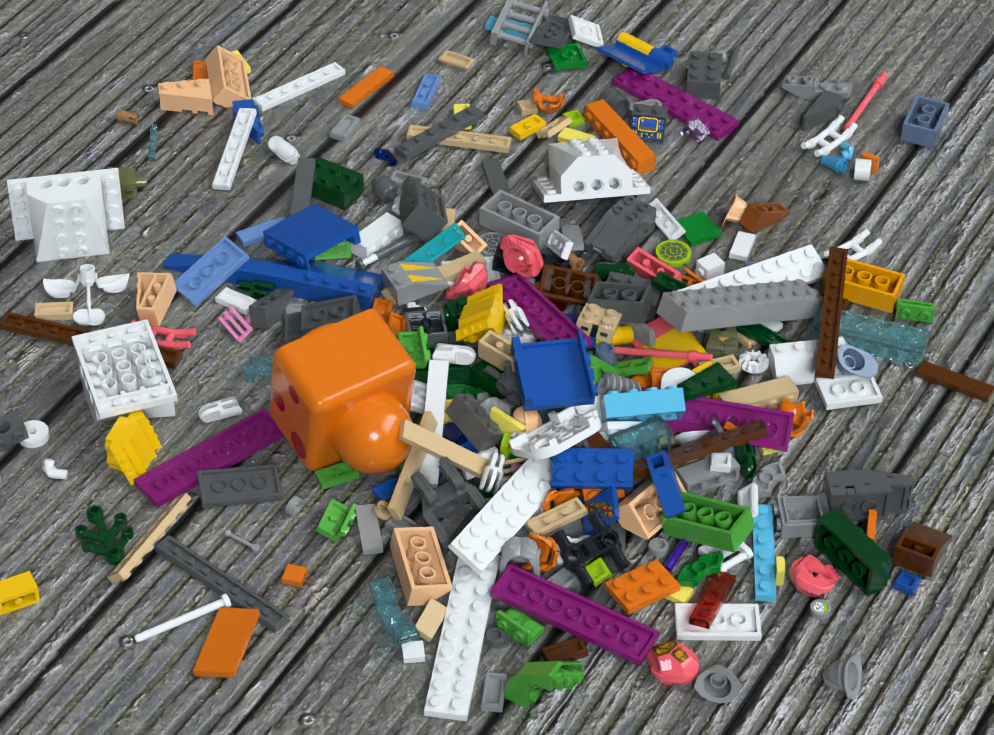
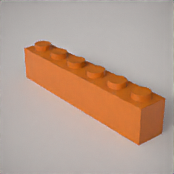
M604 99L585 105V120L590 123L603 139H618L621 155L630 169H634L639 175L655 170L656 155Z

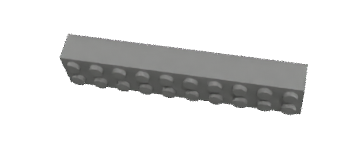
M801 279L783 280L781 282L770 281L769 283L750 285L742 284L739 286L729 285L728 287L701 288L697 290L687 289L686 291L663 293L657 314L679 332L816 318L820 312L824 297Z

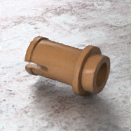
M125 109L117 111L116 119L119 122L125 121L137 125L139 121L136 119L139 118V114L127 112Z

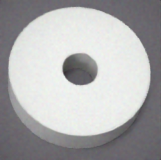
M38 420L24 422L29 438L19 442L22 446L37 448L48 441L49 429L44 422Z

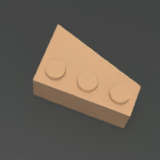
M209 79L158 83L161 110L182 112L183 109L192 110V113L198 114V111L208 112V115H213Z
M137 272L138 294L136 310L140 321L147 319L151 326L159 327L177 291L172 273Z

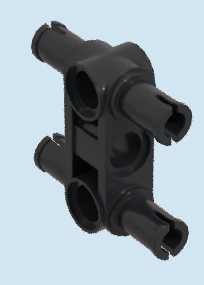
M599 512L588 517V521H590L596 534L576 544L570 543L563 529L552 535V538L561 550L560 556L563 560L564 568L576 575L583 589L594 584V580H592L585 567L600 557L603 559L611 556L618 571H622L630 566L621 550L622 544L619 541V534L609 526H606ZM604 539L612 540L613 544L606 543ZM568 557H576L578 561L572 562Z

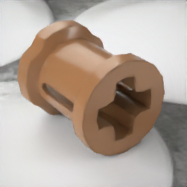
M570 251L568 260H570L569 267L570 269L580 271L585 261L582 258H578L574 251Z

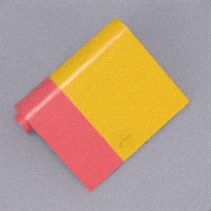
M661 316L646 324L654 329L655 345L650 348L636 339L632 341L635 348L680 352L692 350L708 354L691 331L679 332ZM652 357V368H677L690 363L685 359ZM697 361V362H691V363L693 364L694 367H698V363H699V362H703V361Z

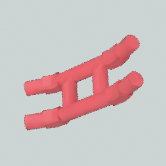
M150 325L154 337L156 334L166 335L165 341L156 340L157 345L181 351L190 348L191 343L190 341L173 342L174 337L183 339L196 335L195 328L171 329Z

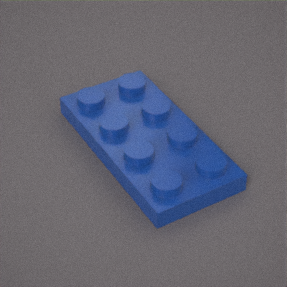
M568 448L552 456L551 488L607 489L613 485L618 490H633L634 449Z

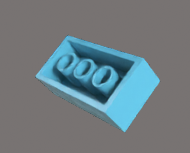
M667 386L665 387L666 389L658 390L657 387L647 388L646 391L639 392L638 389H630L626 393L609 391L603 396L600 403L602 423L612 421H643V423L681 420L686 411L683 388Z

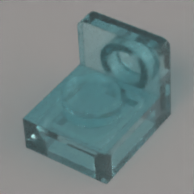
M250 356L248 363L244 367V372L249 382H254L258 374L272 376L273 361L271 358Z

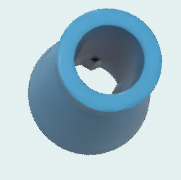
M824 155L821 159V165L840 174L847 170L848 160L844 157Z

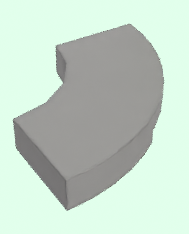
M781 461L762 467L760 472L753 477L752 483L754 482L758 486V498L771 497L772 487L786 479Z

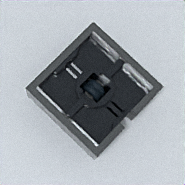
M443 309L405 312L407 332H415L419 326H423L424 333H427L428 339L426 346L437 345L438 343L448 344V333Z

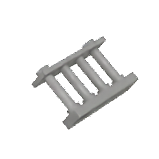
M507 0L491 31L490 44L496 46L498 40L502 39L524 45V54L527 55L529 50H532L534 44L530 43L531 37L543 23L544 18L549 16V1H545L543 7L540 8L519 2V0ZM520 8L539 15L537 18L514 12V9ZM514 18L534 24V26L530 29L510 23L509 19ZM511 29L529 36L527 39L504 33L503 30Z

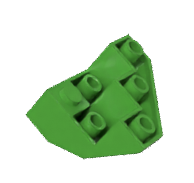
M526 662L505 683V698L528 708L532 702H536L543 688L550 692L553 688L562 691L564 687L572 691L576 684H580L584 678L583 662Z

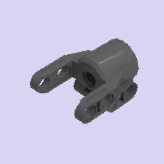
M447 456L438 461V468L443 475L438 481L437 488H433L422 473L417 472L411 475L414 488L422 498L425 526L434 527L439 546L443 551L448 549L450 541L447 537V532L438 521V518L453 515L467 502L471 503L477 513L487 504L478 489L463 480Z

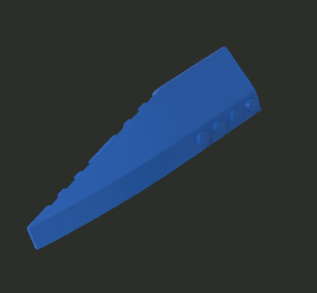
M169 254L163 264V268L184 273L203 255ZM250 258L224 281L236 284L238 280H259L276 284V287L269 289H294L293 297L314 302L357 295L362 312L373 308L375 298H379L381 295L380 291L385 288L381 274L321 261H309L311 270L308 271L289 260Z

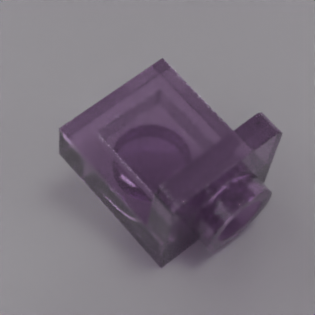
M698 117L693 121L688 120L683 125L684 129L680 132L681 135L688 132L697 144L711 133Z

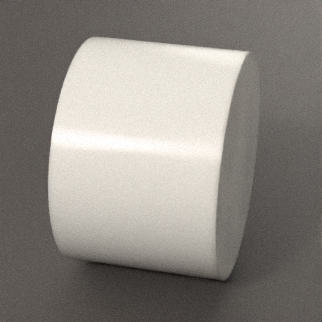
M856 158L854 180L869 181L870 159Z

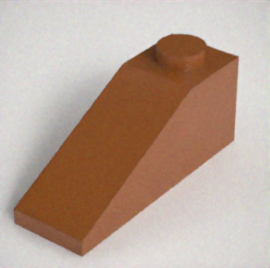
M778 202L748 204L739 222L749 232L762 231L788 216L790 211Z

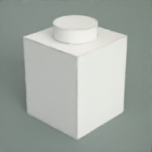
M715 253L696 261L695 274L701 279L709 280L724 275L725 262Z

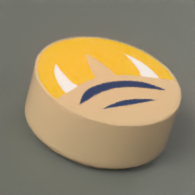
M384 500L378 501L374 507V512L380 519L389 520L392 515L387 508L389 503Z

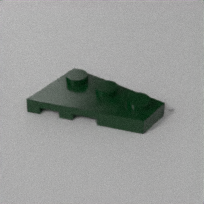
M717 362L677 384V388H683L684 400L690 401L736 389L738 382Z

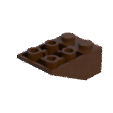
M913 521L901 534L895 546L892 564L931 578L952 535Z

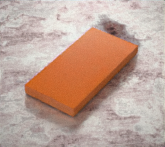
M219 607L194 666V676L235 678L259 619V609Z

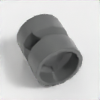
M608 87L600 94L599 100L604 99L620 117L628 112L630 101L614 87Z

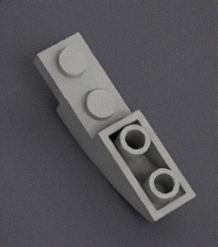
M790 75L786 76L782 83V88L786 91L812 101H816L824 90L843 95V98L849 99L853 90L852 83L819 82V77Z

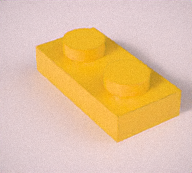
M533 114L510 126L509 133L522 140L546 126V121Z

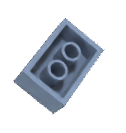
M916 95L904 120L900 140L934 149L947 120L950 103Z

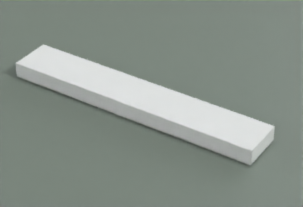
M334 62L253 98L254 105L258 106L263 112L345 75V69Z
M239 108L212 183L213 189L230 190L257 115L256 109Z

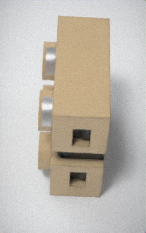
M586 303L577 319L576 325L587 336H592L597 340L611 344L619 328L622 314L617 313L613 309L601 308L597 304Z

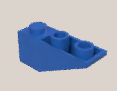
M253 99L232 101L234 121L239 108L256 109L257 115L249 137L257 144H261L260 137H263V128L260 116H258V106H254Z
M663 450L647 456L646 460L666 518L668 519L686 512L674 466L666 451Z

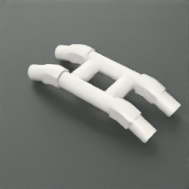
M839 115L817 136L801 143V148L810 149L819 144L823 148L816 150L814 155L816 157L828 155L841 142L849 139L858 125L853 122L842 134L835 132L845 119L842 115ZM830 136L835 140L829 143L824 138Z
M865 228L860 234H857L837 248H851L856 253L851 256L848 255L847 258L857 261L871 255L883 242L880 238H877L864 249L860 247L859 244L870 234L869 230ZM829 250L820 252L819 257L821 259H828Z

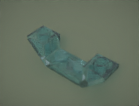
M389 576L369 582L377 614L392 643L401 645L420 639V634L413 621L407 622L397 604L396 589Z

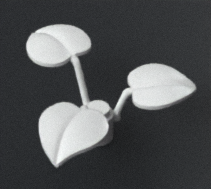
M84 264L80 266V274H77L76 282L66 279L50 280L44 278L43 285L45 291L50 296L66 298L70 296L71 292H76L79 282H81L83 286L87 287V309H80L74 312L73 319L80 325L95 326L105 320V313L101 309H91L90 286L96 282L97 287L103 288L105 292L118 293L126 289L129 273L97 278L95 267L91 264Z

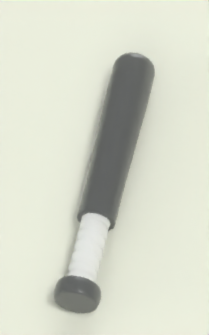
M407 234L373 252L367 258L356 260V268L363 270L366 265L379 261L414 244L416 241L415 236Z

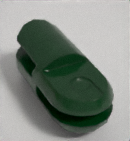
M598 262L594 266L596 274L602 280L608 279L610 271L631 276L635 275L634 268L627 263Z
M238 280L236 284L241 286H236L235 288L237 292L249 294L252 298L261 299L274 291L269 288H275L276 284L259 280Z
M745 442L741 446H735L737 462L740 465L741 476L751 479L757 474L758 463L754 445Z

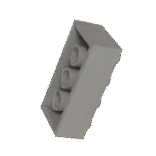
M501 189L480 207V225L505 235L514 234L532 239L539 250L546 246L552 229L559 231L560 216Z

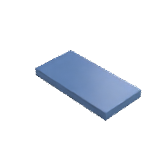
M224 236L174 281L177 292L196 308L248 261L250 257L229 238Z

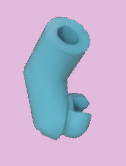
M843 141L840 143V149L843 150L840 152L842 153L840 157H844L849 161L852 158L854 147Z

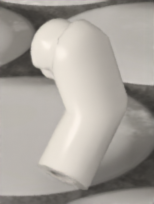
M45 459L43 461L42 470L49 478L67 480L68 470L57 469L54 466L53 459Z

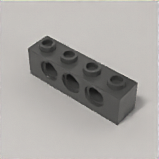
M15 410L0 417V452L29 438L25 424Z

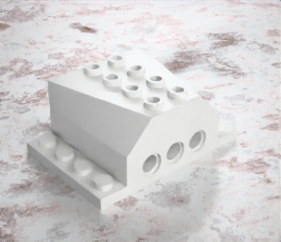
M591 137L587 141L571 139L570 142L548 144L550 178L540 176L532 180L533 188L544 203L650 194V186L634 169H630L624 161L617 138L598 140L596 137Z
M118 168L7 180L16 241L34 239L36 262L110 254L107 231L125 229Z
M147 319L72 336L85 397L94 421L117 420L119 416L128 417L130 412L142 410L146 418L175 416L174 402L178 401L177 393Z

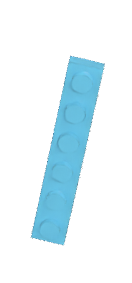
M758 504V516L753 518L755 527L752 530L755 601H776L772 505Z

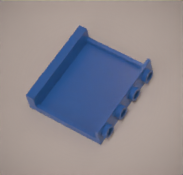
M313 204L263 231V241L267 248L308 271L311 270L309 264L311 258L342 241L347 240L354 245L361 242L358 226L317 204Z
M578 330L577 338L521 344L519 336L512 337L511 353L524 412L594 404L595 396H598V386L593 382L595 379L593 368L590 369L591 357L590 353H586L587 340L583 338L581 330Z

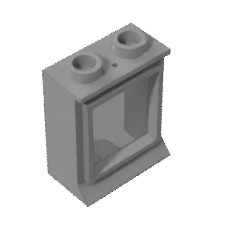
M825 491L819 495L779 497L777 495L776 503L772 504L773 515L777 517L775 519L776 530L780 531L781 538L815 537L818 518L830 512Z

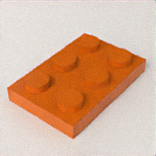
M657 559L605 582V590L628 615L680 591L681 586Z

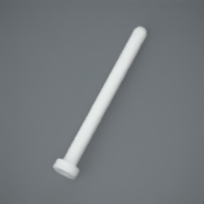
M226 593L222 594L219 600L136 634L134 640L135 642L144 641L217 610L219 607L230 608V599Z

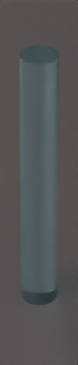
M155 124L151 125L149 162L155 161L158 126Z

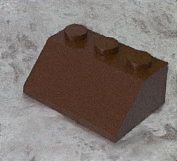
M544 264L539 291L549 299L585 306L598 281L599 275Z

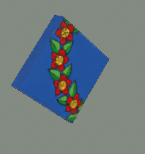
M613 485L583 504L588 510V515L582 517L584 535L592 536L596 534L590 521H588V517L596 512L600 513L606 526L620 519L617 488Z

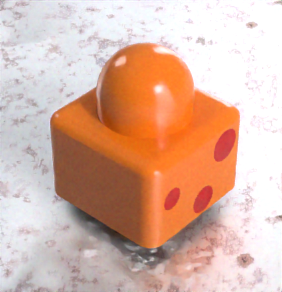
M368 309L337 323L320 326L308 332L300 339L283 345L275 352L272 363L270 416L305 467L310 471H317L343 460L349 467L364 474L378 475L397 468L407 458L412 448V445L398 438L401 421L406 419L412 422L410 408L416 364L376 309Z

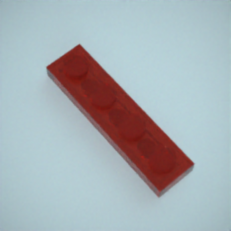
M727 572L714 574L690 615L689 624L710 629L736 583V575L728 574Z

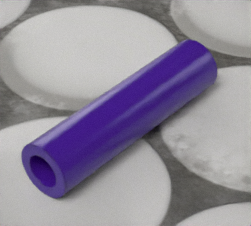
M680 539L663 566L669 573L672 572L687 548V540Z

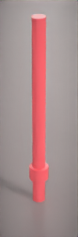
M882 72L874 80L873 86L844 125L843 131L853 122H856L877 90L882 88L888 76L887 72Z
M614 346L615 354L685 359L689 362H712L713 359L712 354L698 353V351L692 350L680 352Z

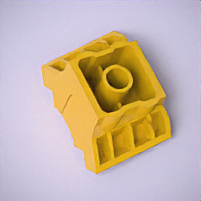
M502 284L490 286L467 297V305L463 307L459 319V329L456 330V341L460 342L463 340L464 342L475 343L489 330L501 336L506 322Z
M142 410L130 412L128 417L119 416L105 438L108 466L123 472L131 486L134 485L135 478L147 472L146 470L151 461L157 457L155 450L163 448L157 434L154 433V428L150 425V421L145 417Z

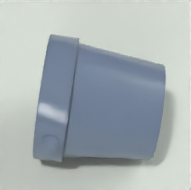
M600 342L596 345L594 356L614 367L617 362L614 345L606 342Z

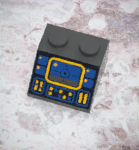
M634 104L630 128L644 143L663 145L668 107Z

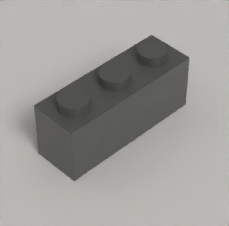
M456 394L445 410V413L479 452L495 447L504 435L499 429L498 424L490 419L486 410L481 408L477 404L476 399L470 394Z

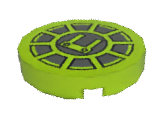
M666 240L658 244L655 249V257L672 268L682 267L683 264H688L691 259V248L682 241Z

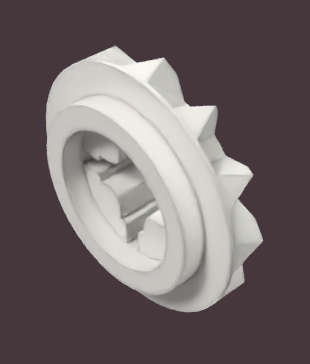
M744 351V354L740 355L738 361L741 369L749 373L764 372L769 366V359L766 354H761L760 351Z

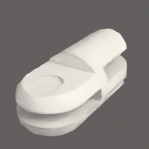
M280 136L270 138L268 147L273 153L286 163L291 165L297 164L300 154L295 147Z
M509 299L508 302L511 308L506 302L503 303L506 312L505 318L512 333L518 334L514 324L517 325L520 331H523L525 328L521 321L527 327H529V322L523 310L517 306L513 299Z
M438 343L432 358L433 360L449 361L451 364L470 365L474 362L476 353L469 346Z
M235 396L205 404L198 411L201 421L206 423L242 414V409Z
M493 452L488 466L484 467L478 488L482 490L486 483L485 492L489 493L495 482L493 495L499 491L504 473L502 467L505 456L501 453L497 460L498 452Z

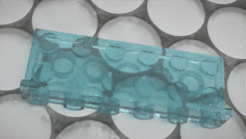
M823 306L813 324L811 340L819 339ZM841 311L839 337H844L846 344L874 356L915 366H920L923 362L932 331L848 311Z

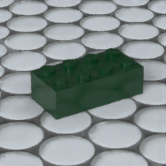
M838 508L819 517L814 547L867 597L887 587L892 561L890 555L884 552L873 539H870L860 527L856 526Z

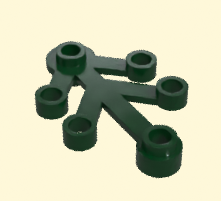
M92 505L87 510V520L96 525L100 534L88 531L85 525H78L75 528L76 537L80 539L85 538L81 542L84 552L102 555L108 564L118 565L125 557L124 547L134 537L133 528L129 526L122 528V526L127 524V516L125 513H117L114 516L115 523L108 532L103 521L102 508L98 505ZM121 529V538L114 545L113 540ZM94 541L105 544L106 548L94 545Z

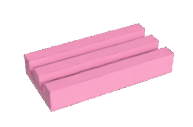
M231 305L229 307L230 311H225V316H220L218 319L235 339L241 342L253 328ZM233 314L247 328L246 331H244L241 328V326L234 320V318L232 317ZM228 319L242 334L241 336H239L236 333V331L229 325V323L227 322Z

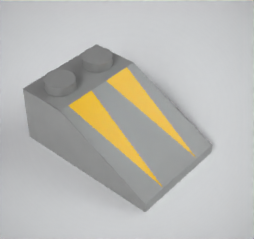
M396 262L381 268L383 283L398 306L449 288L448 282L434 262Z

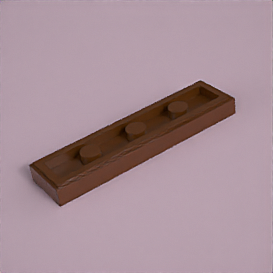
M924 360L916 371L915 377L986 403L994 392V386Z

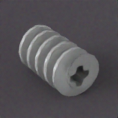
M611 372L604 373L597 384L599 395H606L609 391H618L619 393H626L630 389H638V392L641 391V385L638 381H633Z

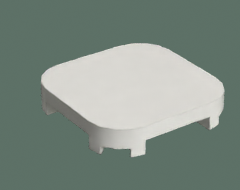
M567 407L559 413L555 412V410L549 412L550 421L527 434L519 431L510 434L512 439L507 441L513 455L540 460L555 456L600 430L602 424L595 409L585 414H579L575 412L574 407Z

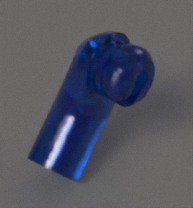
M381 148L374 150L375 158L378 160L387 161L390 166H395L398 163L390 150Z

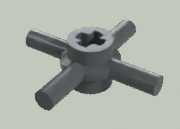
M510 361L504 362V373L502 374L490 365L486 366L484 371L498 380L495 382L496 389L505 396V399L510 393H516L521 397L516 373L512 371Z

